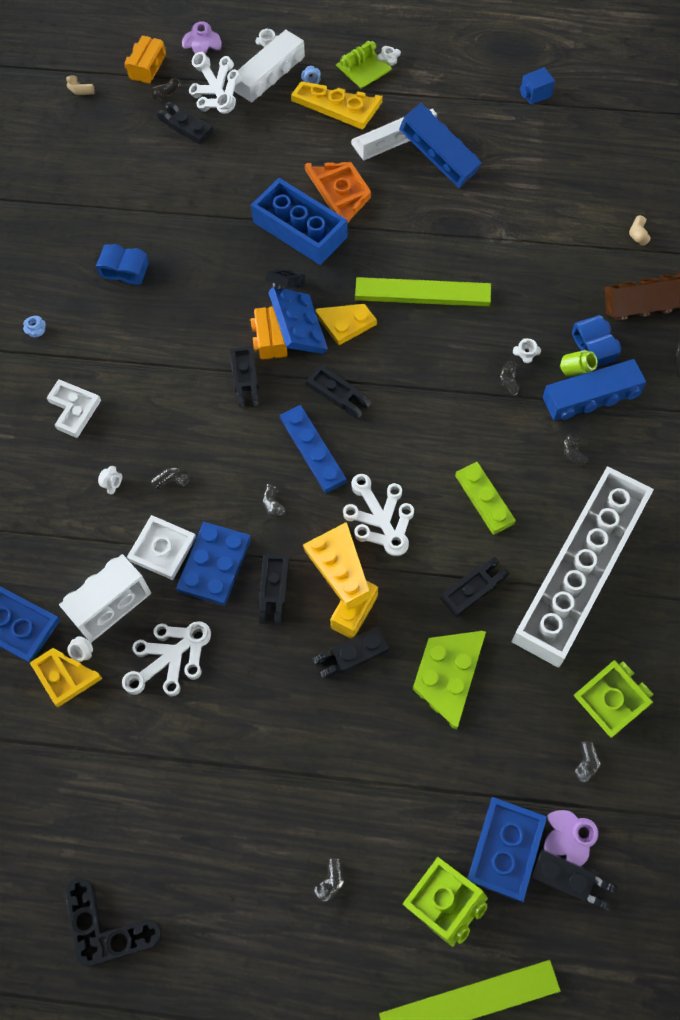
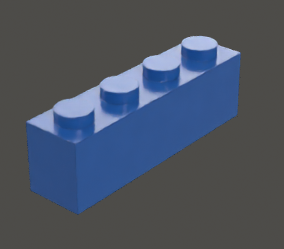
M420 103L403 118L399 130L458 188L475 175L482 162L459 138H456L448 130L445 124L441 123L433 115L431 110Z
M635 359L546 385L543 400L553 421L559 419L567 420L578 413H589L604 405L612 406L620 400L637 398L641 394L646 380Z

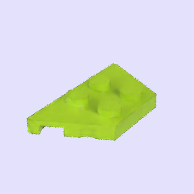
M485 631L429 638L416 676L413 690L421 698L425 699L433 710L437 713L439 712L454 729H457L486 634Z

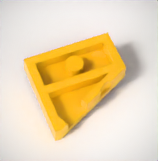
M365 304L318 308L315 310L317 318L338 346L377 325V319Z
M54 648L30 662L57 707H60L102 679L98 672L90 670Z

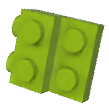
M614 660L574 694V697L610 738L653 703L650 697L654 694L643 682L638 685L631 678L634 672L624 661L618 664Z
M437 857L403 902V905L453 947L456 942L461 944L465 941L470 932L468 925L473 918L479 919L483 916L487 909L485 902L488 898L480 888Z

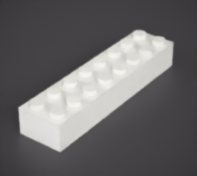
M607 466L519 625L512 643L554 666L560 667L654 489Z

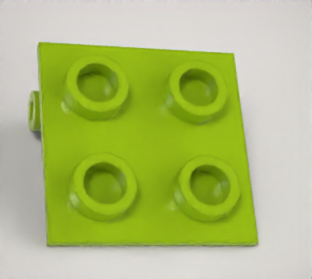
M367 41L361 47L358 46L356 50L353 49L347 55H343L340 62L336 64L360 89L392 71V68L385 61L378 60V55L374 52V49H376L374 41Z

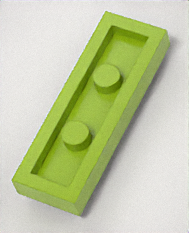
M478 462L456 472L457 480L493 535L515 524V518Z

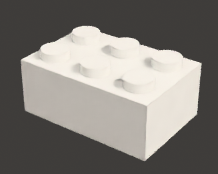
M122 554L118 558L111 559L98 574L90 576L78 590L67 594L59 606L92 643L152 593L142 575Z

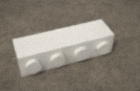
M287 30L283 31L237 70L241 74L242 79L239 84L235 85L234 92L252 103L305 57L304 40Z

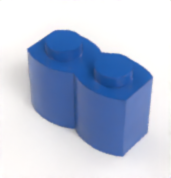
M107 244L102 249L96 268L99 276L103 278L139 285L142 283L149 261L147 253L141 249H124L117 244Z
M598 315L574 324L572 335L581 351H592L596 355L597 367L617 361L621 352V345L610 334L611 327L607 320Z

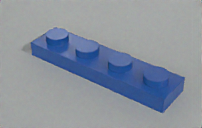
M299 405L281 414L280 420L325 494L346 484V477L302 406Z

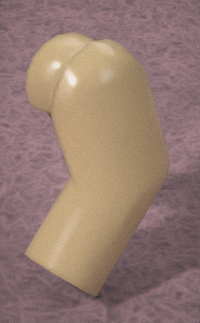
M67 76V88L74 94H94L93 84H80L77 81V76Z
M639 215L636 217L629 234L637 243L639 242L640 245L644 246L649 243L651 238L643 228L646 218Z

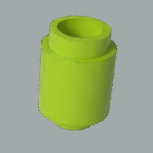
M587 350L566 354L561 360L560 367L567 377L583 375L596 369L597 357L592 351Z

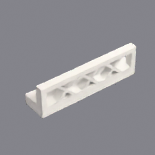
M431 109V112L437 118L436 112ZM403 118L351 139L353 147L363 161L410 141L399 130Z

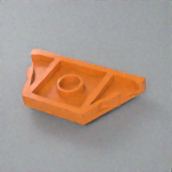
M341 162L339 164L324 163L325 167H312V163L305 164V171L329 208L347 219V224L371 198V190L352 162Z

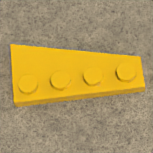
M302 81L291 94L293 102L362 130L382 104V96L375 95L374 98L367 97L366 93L357 92L356 94L345 93V89L329 90L327 86Z
M347 522L303 545L306 554L348 610L372 598Z

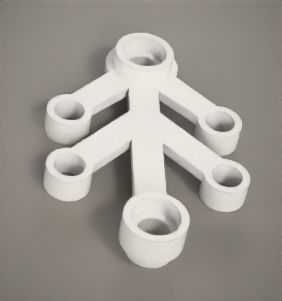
M198 52L192 58V65L198 71L203 72L210 85L194 83L190 86L189 93L194 98H199L202 94H216V99H207L206 97L198 99L197 107L203 112L208 111L210 108H217L222 114L231 112L236 104V99L233 96L235 85L241 82V74L235 69L231 70L234 63L228 56H224L220 60V69L216 79L210 69V59L203 52ZM227 71H230L229 74H228V80H229V81H228L226 90H225V92H224L223 86H224L225 78H226V75H227Z
M365 474L354 476L352 479V491L356 495L363 496L373 515L358 511L355 505L348 504L343 509L344 518L347 521L355 520L380 527L385 534L370 532L368 526L361 524L355 528V538L361 542L369 541L383 545L385 551L392 556L403 555L409 547V541L405 536L409 520L414 515V508L408 503L400 506V519L396 530H394L390 521L397 500L402 496L401 486L396 483L388 486V498L384 510H382L371 491L370 478ZM362 480L366 483L364 485H359L357 482ZM396 489L399 493L394 495L390 491ZM404 509H408L411 511V513L406 515L403 514L402 511ZM349 510H353L355 514L348 515L346 512ZM364 530L367 534L360 536L358 532ZM398 540L401 544L395 546L392 544V541Z
M193 622L187 628L168 627L166 624H158L154 628V635L159 641H166L169 637L181 638L182 640L176 645L147 643L144 640H137L132 647L136 656L145 657L148 654L162 656L140 673L136 671L128 672L122 679L123 688L132 695L141 693L145 688V682L169 664L168 676L163 684V689L168 696H176L180 692L178 677L182 654L189 648V663L185 666L184 671L189 679H198L202 672L199 666L201 648L211 638V630L204 622ZM166 629L165 635H158L159 630ZM196 632L203 633L199 639H195L194 635ZM140 645H145L144 651L137 652V648ZM196 667L198 670L195 674L191 675L188 673L190 668ZM133 681H139L137 688H131ZM170 684H176L174 691L167 690Z

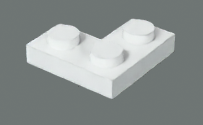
M59 379L47 396L49 403L65 409L55 424L56 429L76 438L79 437L101 402L99 395Z

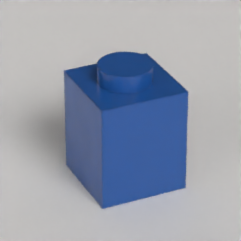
M545 67L523 75L520 87L521 95L523 98H526L530 105L552 97L555 80Z

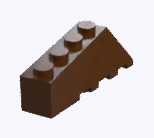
M680 271L678 275H660V280L658 278H644L640 280V284H637L635 281L605 286L606 314L614 317L615 320L628 319V315L636 314V316L643 317L649 316L650 312L654 311L670 313L674 308H680Z

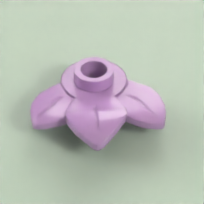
M200 21L193 25L192 31L185 34L182 39V46L184 49L192 48L195 54L198 52L206 54L209 48L220 51L221 39L217 33L211 31L208 23Z
M567 810L551 812L547 815V818L554 830L546 837L544 850L555 855H566L567 860L580 866L583 865L589 858L590 847L598 839L597 826L589 819H578L572 812ZM582 827L587 829V836L585 838H581L578 834L579 829Z

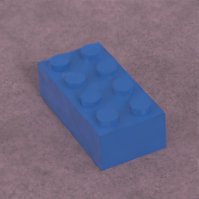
M280 178L251 204L253 223L319 265L348 237L347 219Z

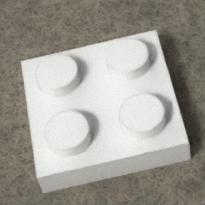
M151 515L128 554L127 559L134 564L173 580L197 537L190 531Z

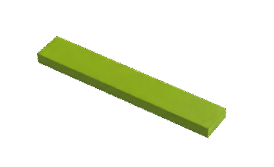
M356 277L355 300L490 307L491 283Z
M547 960L379 1013L380 1020H472L560 992V988L551 961Z

